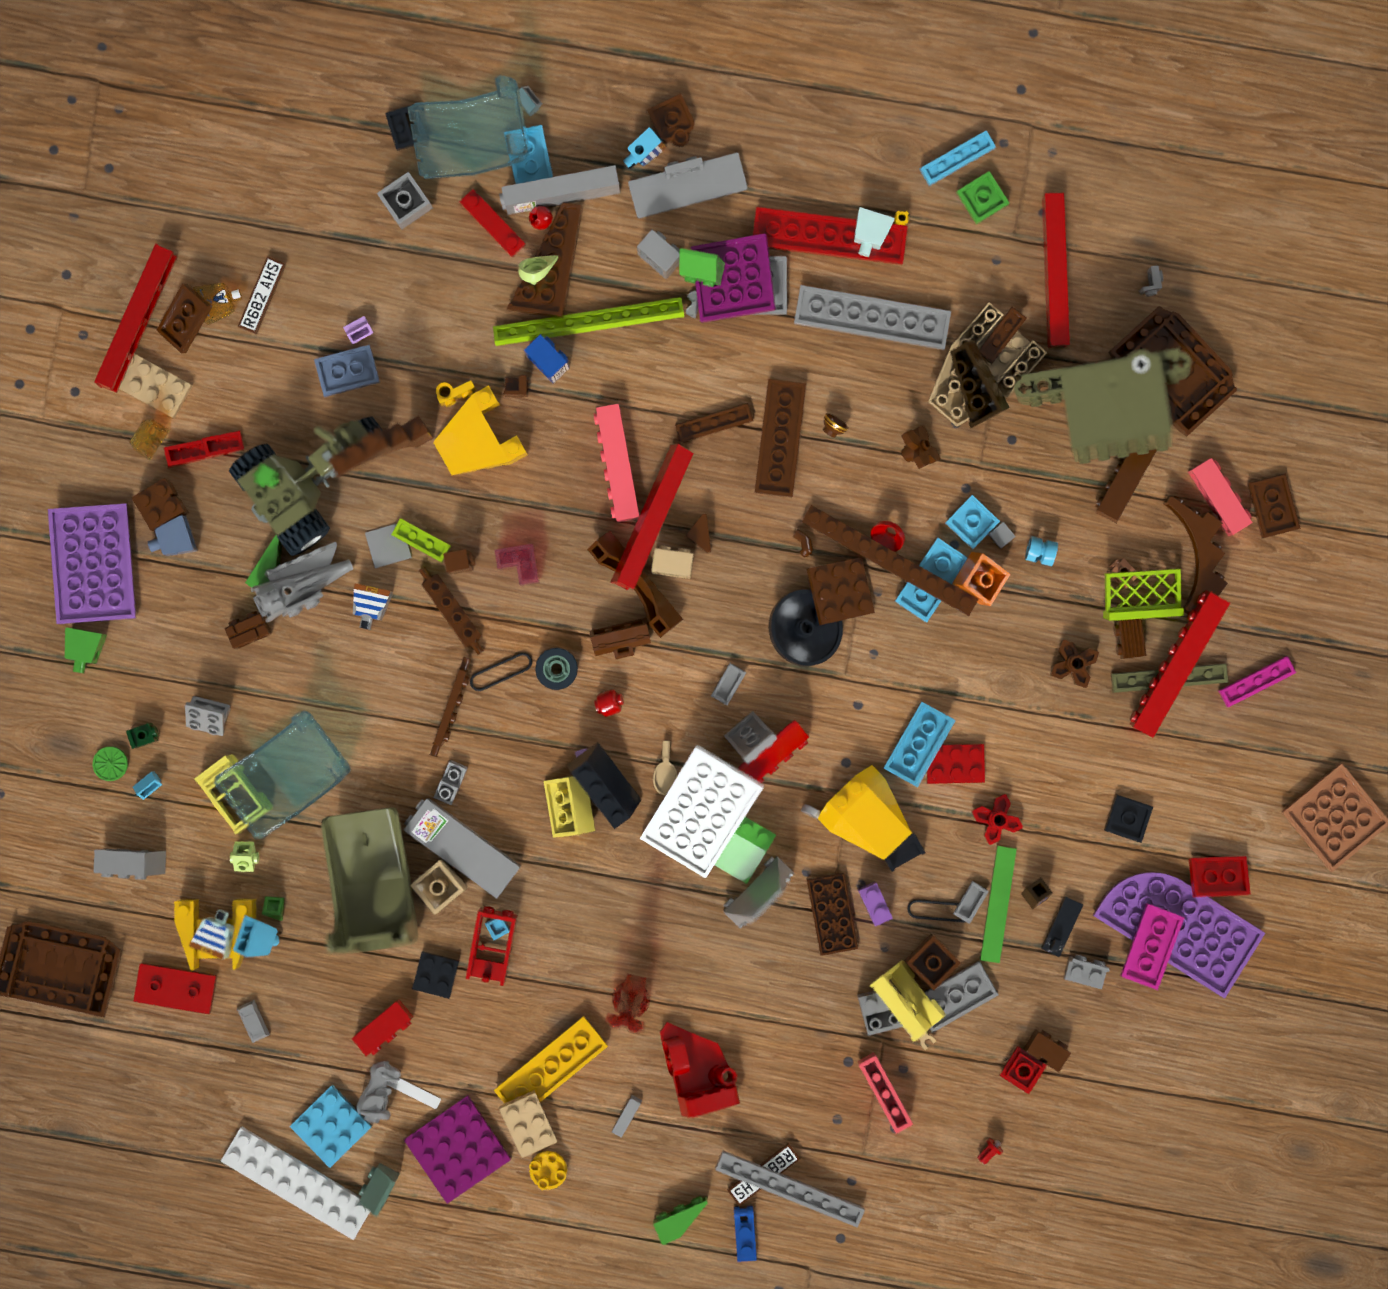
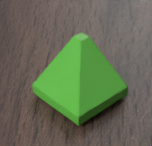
M265 896L262 915L283 921L285 898Z

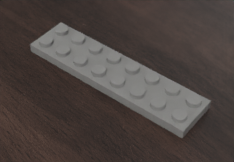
M801 285L794 324L944 350L951 311Z

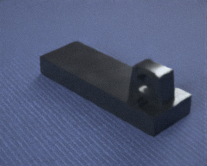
M1066 896L1064 897L1041 949L1060 957L1083 904Z

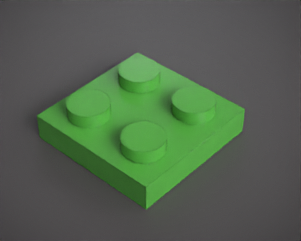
M990 171L956 192L976 225L1009 205V201Z

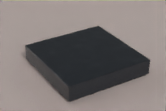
M1116 794L1104 831L1142 843L1153 806Z

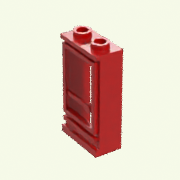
M483 906V908L478 910L465 979L469 980L473 976L482 978V982H489L490 980L499 981L500 986H504L518 917L513 911H495V908L490 906ZM483 917L511 922L506 950L486 947L484 944L478 945ZM477 948L482 951L489 950L505 953L504 963L476 958Z

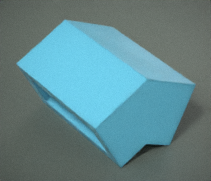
M153 771L135 784L133 789L136 795L144 800L162 785V780Z

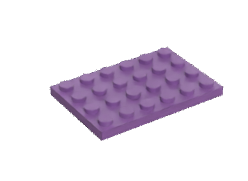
M112 504L48 509L56 623L69 624L136 618L128 505Z

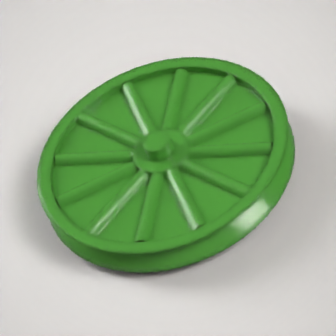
M104 747L93 758V770L100 779L115 781L126 773L128 760L125 753L119 748Z

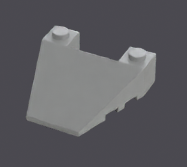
M778 856L775 858L770 857L764 865L766 867L764 871L739 897H736L734 900L730 898L723 905L725 907L723 912L739 928L755 921L783 893L788 885L786 882H789L794 875V872Z

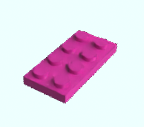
M1146 903L1120 976L1158 990L1184 917Z

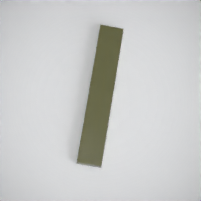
M1226 663L1194 666L1183 686L1228 683ZM1159 670L1111 674L1112 693L1149 690V683L1153 677H1157Z

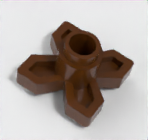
M924 426L907 431L901 435L906 444L901 450L902 456L907 462H915L918 469L941 459L936 448L930 445L929 434Z
M1062 640L1058 651L1065 661L1054 664L1050 676L1063 679L1071 674L1075 685L1087 688L1091 677L1085 668L1096 663L1099 652L1087 648L1078 654L1073 642ZM1073 660L1077 662V666L1075 668L1072 666Z

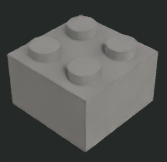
M409 172L377 193L401 230L433 209L429 200Z
M651 230L637 246V253L661 276L667 279L679 266L680 249L673 243L671 245L665 241L666 237L661 232Z

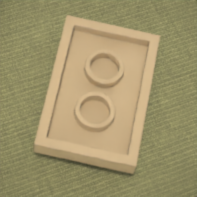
M534 1090L499 1106V1110L522 1158L557 1142Z

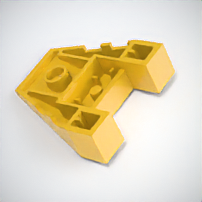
M489 385L469 397L433 442L451 475L509 465L528 455L517 435L502 444L498 442L484 414L500 406Z

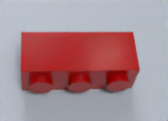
M398 999L358 1032L352 1040L365 1056H368L370 1053L375 1055L382 1049L380 1045L383 1042L389 1043L397 1036L395 1032L400 1028L404 1031L412 1024L410 1020L413 1018V1015Z

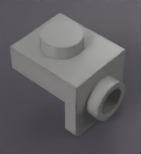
M1158 265L1151 266L1147 270L1149 286L1142 287L1139 290L1140 294L1153 296L1162 289L1163 273L1161 270L1159 271Z

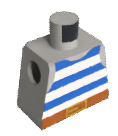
M354 584L353 615L362 616L359 628L371 630L373 619L382 621L393 595L392 591Z

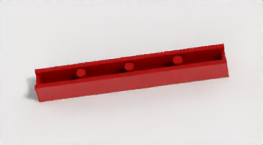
M1045 193L1042 198L1047 346L1048 348L1067 347L1070 345L1064 193Z
M155 243L95 378L94 383L98 387L115 393L118 392L177 259V256L173 255V251Z
M680 444L670 446L610 583L626 590L635 588L694 454L680 446Z

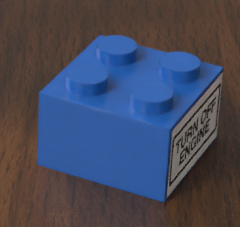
M540 334L524 349V352L529 360L552 383H555L569 369V360L561 350L558 352L555 350L556 347L549 337L546 336L544 338Z

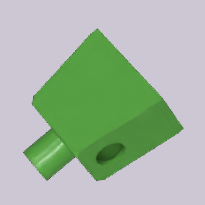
M65 628V659L75 660L73 672L84 673L86 662L97 663L107 637L106 634Z

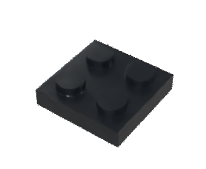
M422 951L412 990L450 999L460 960Z

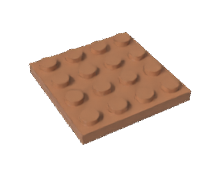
M1341 763L1281 812L1330 872L1336 870L1388 826L1387 817Z

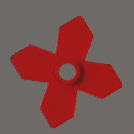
M1002 794L994 799L992 810L979 806L971 811L977 822L988 824L984 837L989 845L1000 840L1002 829L1015 833L1023 828L1018 817L1007 815L1011 803L1006 794ZM996 816L1000 817V821L998 823L994 822V818Z

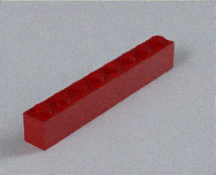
M1207 590L1198 597L1197 607L1189 613L1187 617L1189 621L1178 632L1179 638L1177 642L1170 646L1168 650L1169 656L1166 661L1163 660L1161 662L1157 677L1152 678L1149 683V691L1141 697L1139 701L1141 705L1130 717V725L1152 738H1154L1230 605V602Z

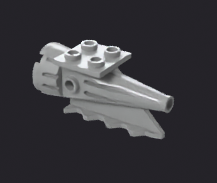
M336 542L320 547L308 554L266 571L264 575L268 578L269 582L251 587V592L255 591L256 596L253 597L262 617L267 616L265 620L267 623L281 614L283 617L288 615L291 618L300 614L305 607L307 610L316 607L323 597L321 589L353 570L349 559L330 565L337 548Z

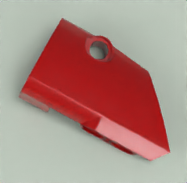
M666 1022L660 1030V1037L668 1072L673 1077L681 1116L688 1118L698 1117L740 1104L735 1084L737 1080L736 1071L729 1067L719 1044ZM725 1072H727V1073H728V1077H727V1079L724 1081L723 1075H724Z

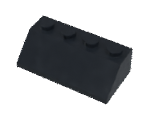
M599 742L567 764L571 774L614 829L632 816L642 799Z

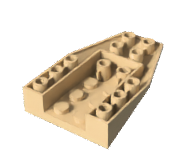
M990 302L952 344L928 401L956 427L968 421L969 416L964 407L965 401L959 388L960 382L958 376H956L950 351L973 339L978 348H981L1003 319V314ZM1017 331L993 364L987 360L985 361L1002 394L1007 398L1013 393L1014 386L1017 381L1022 379V375L1029 374L1047 352L1034 340L1029 342Z

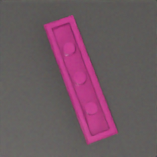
M1285 656L1218 690L1228 708L1295 674L1296 671L1289 657Z

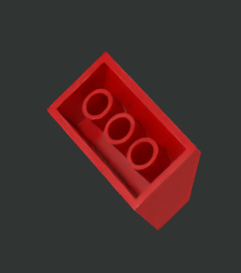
M793 720L775 735L777 739L770 747L764 749L756 759L751 760L749 763L745 761L736 769L762 783L764 781L763 777L767 773L772 775L779 769L777 765L782 760L786 763L794 756L792 752L795 749L801 750L808 744L807 739L809 736L798 722Z

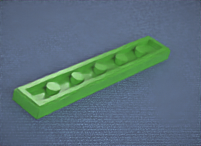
M996 847L980 960L1000 963L1016 848Z

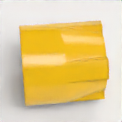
M897 211L893 223L907 226L909 213L907 211ZM903 215L905 220H899L898 216Z

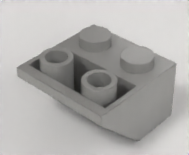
M875 990L857 995L868 1036L903 1027Z

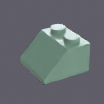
M379 1163L377 1168L373 1167L368 1175L370 1181L368 1185H363L359 1193L362 1196L359 1202L374 1216L377 1217L382 1210L400 1173Z

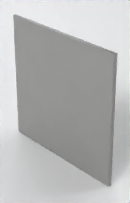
M397 524L365 533L375 568L412 558L408 544L391 535Z

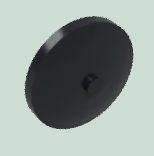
M809 589L793 591L783 596L775 604L769 617L768 629L773 647L782 658L794 665L806 667L821 664L834 655L841 643L843 635L842 620L819 625L812 591Z

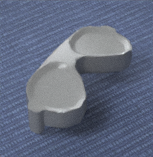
M695 290L688 294L692 304L686 309L687 315L692 318H696L698 312L697 292Z

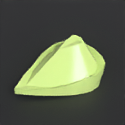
M558 256L532 257L521 261L518 269L519 276L522 280L535 285L548 274L556 263Z

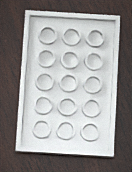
M697 745L640 839L706 878L764 785Z

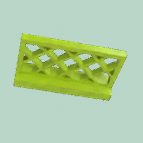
M1181 569L1105 573L1104 619L1112 621L1184 616V608L1181 607ZM1175 573V581L1170 586L1164 579L1169 574ZM1150 575H1155L1159 579L1153 587L1146 582ZM1132 576H1136L1140 580L1134 588L1127 583ZM1110 577H1118L1122 581L1116 589L1110 586ZM1161 582L1168 588L1162 596L1155 591ZM1143 583L1150 589L1144 597L1136 592ZM1124 585L1131 590L1125 598L1118 593ZM1171 591L1175 594V603H1168L1164 599ZM1152 592L1159 598L1154 605H1150L1146 601ZM1133 594L1141 599L1135 606H1131L1127 602ZM1117 595L1122 602L1117 607H1111V599Z

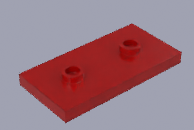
M140 963L133 1002L210 1014L217 975Z

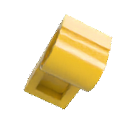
M471 380L454 389L449 383L443 382L436 388L437 399L441 406L446 405V407L455 404L456 400L461 397L463 399L470 397L474 394L473 391L476 388ZM444 388L450 389V394L447 397L441 396V391Z

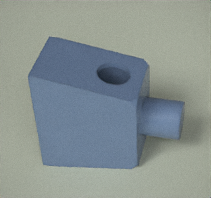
M183 515L156 528L157 538L148 541L151 552L161 549L162 554L165 556L198 551L187 517Z

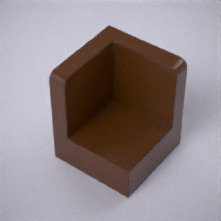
M519 375V378H505V391H503V395L505 397H528L527 375Z

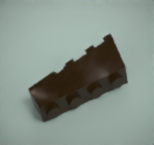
M974 339L950 351L956 376H958L960 382L959 388L964 397V407L969 416L970 429L1010 408Z

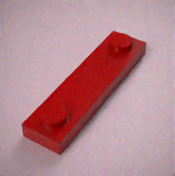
M474 189L459 201L511 258L526 246L521 238Z

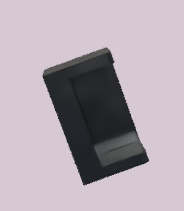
M912 832L885 859L891 872L920 854H925L915 833Z

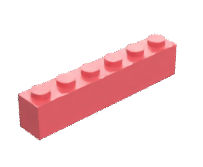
M619 404L597 407V413H593L595 425L599 424L600 427L597 437L598 442L603 444L604 449L600 451L602 462H606L607 469L604 470L605 480L610 482L611 487L607 488L609 500L613 499L614 507H610L612 518H616L617 522L638 519L639 511Z

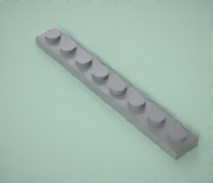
M723 1150L715 1166L716 1171L857 1228L865 1211L862 1206Z

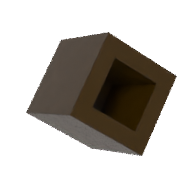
M1039 878L1027 886L1021 895L1030 907L1034 909L1048 900L1053 892L1044 880Z

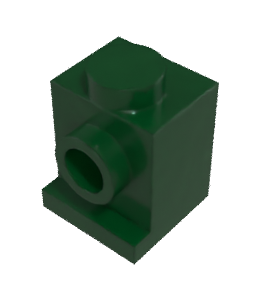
M152 723L126 731L132 749H138L158 742L159 732ZM141 732H144V733H145V738H144V739H141V736H140V733H141Z

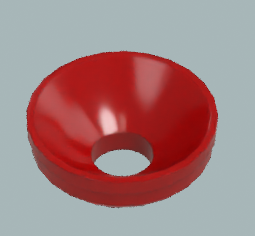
M880 521L871 530V539L894 552L902 548L905 535L898 524L890 521ZM887 528H893L896 534L890 533Z

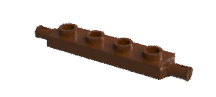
M426 567L420 569L419 572L425 579L421 586L464 647L472 646L477 655L480 652H484L478 643L481 638L480 633L438 574L431 576Z
M463 657L459 667V672L435 741L433 742L431 753L429 754L431 756L437 757L440 747H442L444 742H448L451 731H448L450 724L455 723L457 713H455L456 707L461 705L464 695H461L463 687L467 688L470 677L467 676V669L471 660L469 658Z

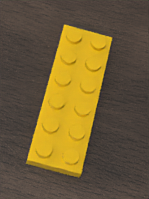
M583 1016L496 1087L494 1091L504 1104L533 1090L539 1102H541L606 1049L608 1045L585 1016Z

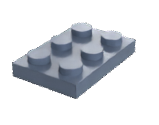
M370 345L314 359L324 397L380 383Z

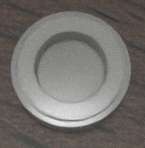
M804 804L801 808V812L815 819L819 818L820 811L807 804Z

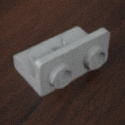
M1077 954L1075 958L1069 956L1063 979L1102 989L1106 972H1109L1110 969L1105 966V962L1095 959L1094 962L1086 961L1087 957Z

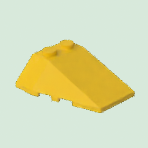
M873 765L855 775L832 797L818 818L831 833L883 860L912 834L886 779Z

